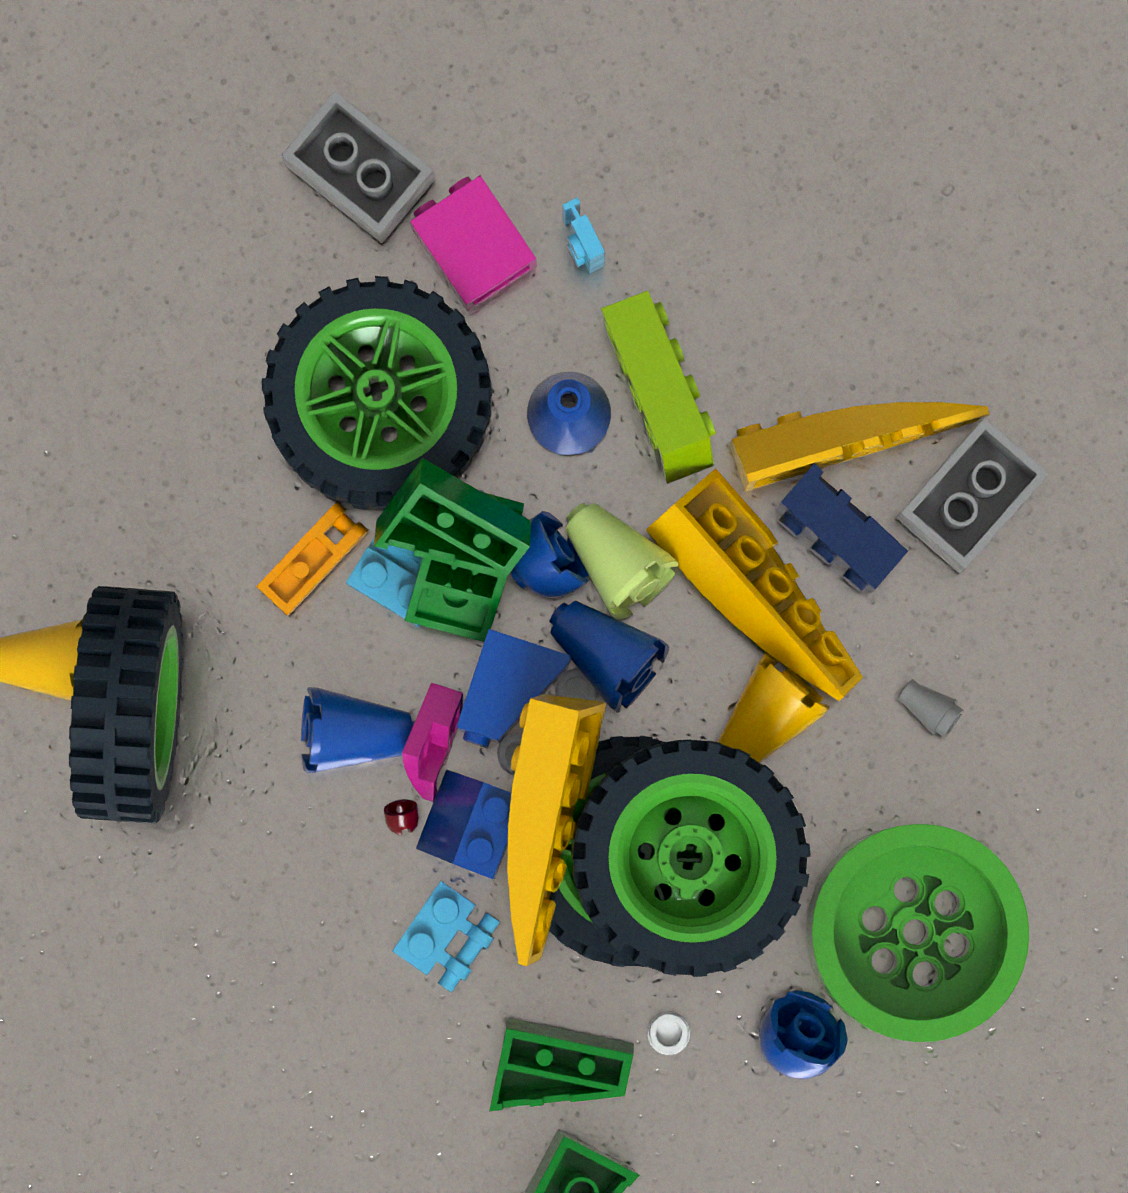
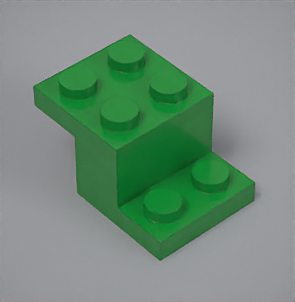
M484 493L522 515L524 503ZM429 554L427 559L420 557L417 577L404 621L485 642L488 629L492 627L507 577L454 565V560Z

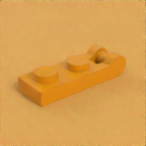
M336 502L256 586L287 616L302 603L369 532L361 522L356 524L346 515L347 509L339 502ZM332 527H335L344 535L336 545L325 535Z

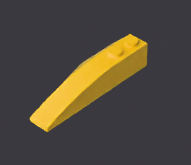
M895 402L863 405L802 417L801 411L777 418L778 425L762 429L761 424L758 423L738 429L736 431L738 437L731 439L730 447L743 490L746 492L805 474L814 463L820 469L982 421L990 413L987 406L945 402Z
M716 468L645 529L659 547L677 560L679 569L686 578L734 626L798 676L838 701L845 697L863 678L834 631H826L822 625L820 616L822 611L814 598L807 600L795 580L800 576L792 563L785 565L774 549L778 541L773 533Z
M544 694L530 698L529 703L524 705L521 712L520 728L524 730L521 744L515 748L511 760V769L515 771L512 784L508 822L507 862L511 921L518 964L528 966L540 960L543 954L556 907L555 901L549 900L551 892H556L561 881L563 882L567 864H565L564 859H561L562 851L568 846L570 839L574 840L576 822H573L572 815L578 798L586 800L606 707L605 702Z

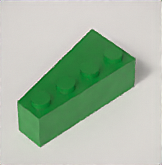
M557 1130L525 1193H623L640 1175L626 1164Z

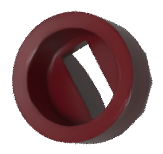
M403 799L387 804L384 807V816L388 829L397 835H402V830L408 829L409 833H412L418 826L419 813L417 803L412 800Z

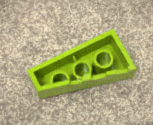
M647 290L601 308L603 322L623 374L625 376L628 375L630 379L628 384L639 412L643 411L645 415L643 420L653 450L659 449L662 473L666 483L669 484L714 466L710 437L716 435L708 412L700 413L695 400L700 398V394L692 374L684 376L679 363L685 361L678 340L676 338L669 340L664 327L670 324L661 301L654 304Z

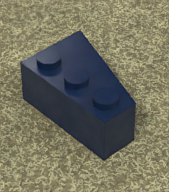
M814 463L780 502L776 509V512L781 515L778 522L795 537L802 533L814 543L810 548L811 551L829 565L834 560L846 571L842 577L856 590L862 592L866 588L872 593L905 556L908 550L871 516L867 517L850 502L852 498L844 490L840 489L838 492L821 477L823 471Z

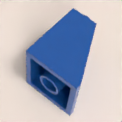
M488 629L456 726L459 731L465 732L463 736L464 741L484 748L489 747L490 741L499 744L520 722L522 709L526 703H529L530 698L544 695L559 677L566 672L571 661V655Z
M446 769L416 849L480 875L495 879L508 846L511 792Z

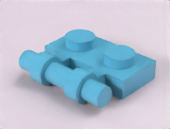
M440 881L392 952L425 975L429 974L436 962L440 963L447 970L438 984L452 992L461 979L465 981L472 971L469 967L481 949L489 947L494 939L491 935L500 921L485 913L477 926L467 920V917L476 905ZM458 930H460L469 938L456 957H453L445 949Z

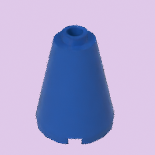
M560 372L547 377L534 389L528 402L527 419L530 430L540 445L555 454L574 455L585 453L600 443L609 428L611 407L605 391L594 379L578 372ZM573 402L576 405L572 408H566L562 404Z
M573 601L569 605L565 602L562 603L549 620V623L553 625L550 634L565 653L571 655V660L607 705L617 713L620 712L621 705L627 708L645 690L656 675L652 671L656 658L663 663L669 651L668 644L663 640L578 601Z
M308 687L309 696L304 698L301 724V741H305V745L309 747L310 754H301L303 770L306 773H316L402 756L403 749L415 721H411L409 712L321 688Z

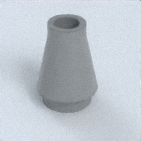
M913 679L907 684L898 698V701L903 703L933 735L938 733L944 738L951 732L964 712L961 707L956 705L958 700L922 686Z

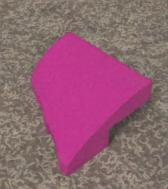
M431 683L402 752L404 768L413 787L423 799L432 802L438 791L436 789L437 777L442 765L447 763L457 731L456 726L463 708V692Z

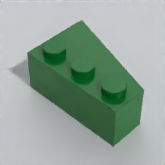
M422 458L376 520L374 546L387 549L388 545L414 551V556L427 559L429 554L454 560V565L507 577L530 547L531 520Z
M508 1018L489 1112L503 1110V1108L525 1105L534 1107L552 1102H578L625 1096L634 1054V1043Z

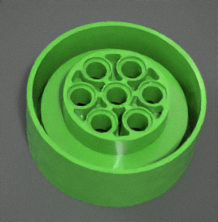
M910 824L889 827L868 834L849 845L829 864L818 881L810 901L806 923V940L811 964L818 981L830 999L846 1015L861 1025L890 1038L911 1042H933L953 1038L976 1028L994 1015L1014 991L1025 966L1029 946V921L1025 902L1017 882L1004 863L989 848L967 834L951 828L929 824ZM903 877L911 879L916 887L915 896L908 902L899 901L894 894L896 882ZM942 891H949L956 898V908L949 915H942L935 908V899ZM872 906L880 908L885 917L882 927L875 931L868 930L862 921L865 910ZM916 919L924 925L925 935L919 943L910 944L906 941L903 930L907 922ZM957 932L965 939L966 946L960 956L951 957L945 951L944 942L947 936ZM887 948L894 957V963L890 970L879 973L872 966V956L877 950ZM926 961L933 966L934 978L929 984L920 986L913 979V970L918 963Z

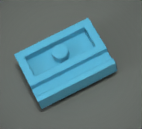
M577 197L562 205V221L565 226L571 224V235L567 236L569 242L567 247L577 267L584 264L588 273L591 274L604 267L605 251L587 215L585 214L580 217V201Z
M374 535L373 540L366 548L346 584L405 619L417 577L420 557L414 556V552L395 546L388 545L387 549L375 547Z

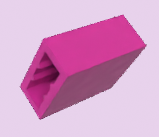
M481 175L474 180H471L469 176L461 179L449 188L448 191L451 195L438 203L434 199L426 202L414 211L413 214L416 218L410 221L413 232L466 311H469L537 266L536 257Z

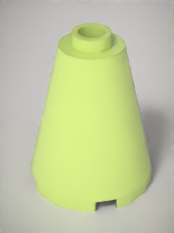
M582 503L575 507L567 516L566 520L569 523L565 528V532L607 610L615 619L621 620L633 615L629 608L637 602H640L645 607L666 588L675 576V572L671 567H679V563L671 554L597 503H592L588 506L586 503Z

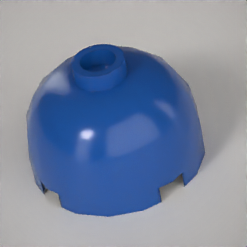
M545 511L529 519L531 520L530 547L511 571L515 582L523 589L528 587L535 594L548 598L563 597L588 583L589 580L585 579V577L589 574L569 537L566 541L557 530L563 524L551 513Z
M791 991L785 997L774 1001L766 1011L759 1029L761 1051L767 1062L776 1071L789 1078L809 1079L820 1076L844 1054L848 1042L846 1026L841 1018L837 1022L829 1012L832 1006L826 1000L810 992Z

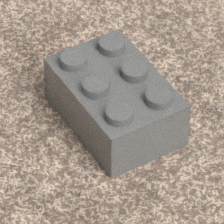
M334 91L281 155L286 167L380 243L387 239L435 181L432 168L336 91Z
M984 418L896 519L960 574L1049 473Z

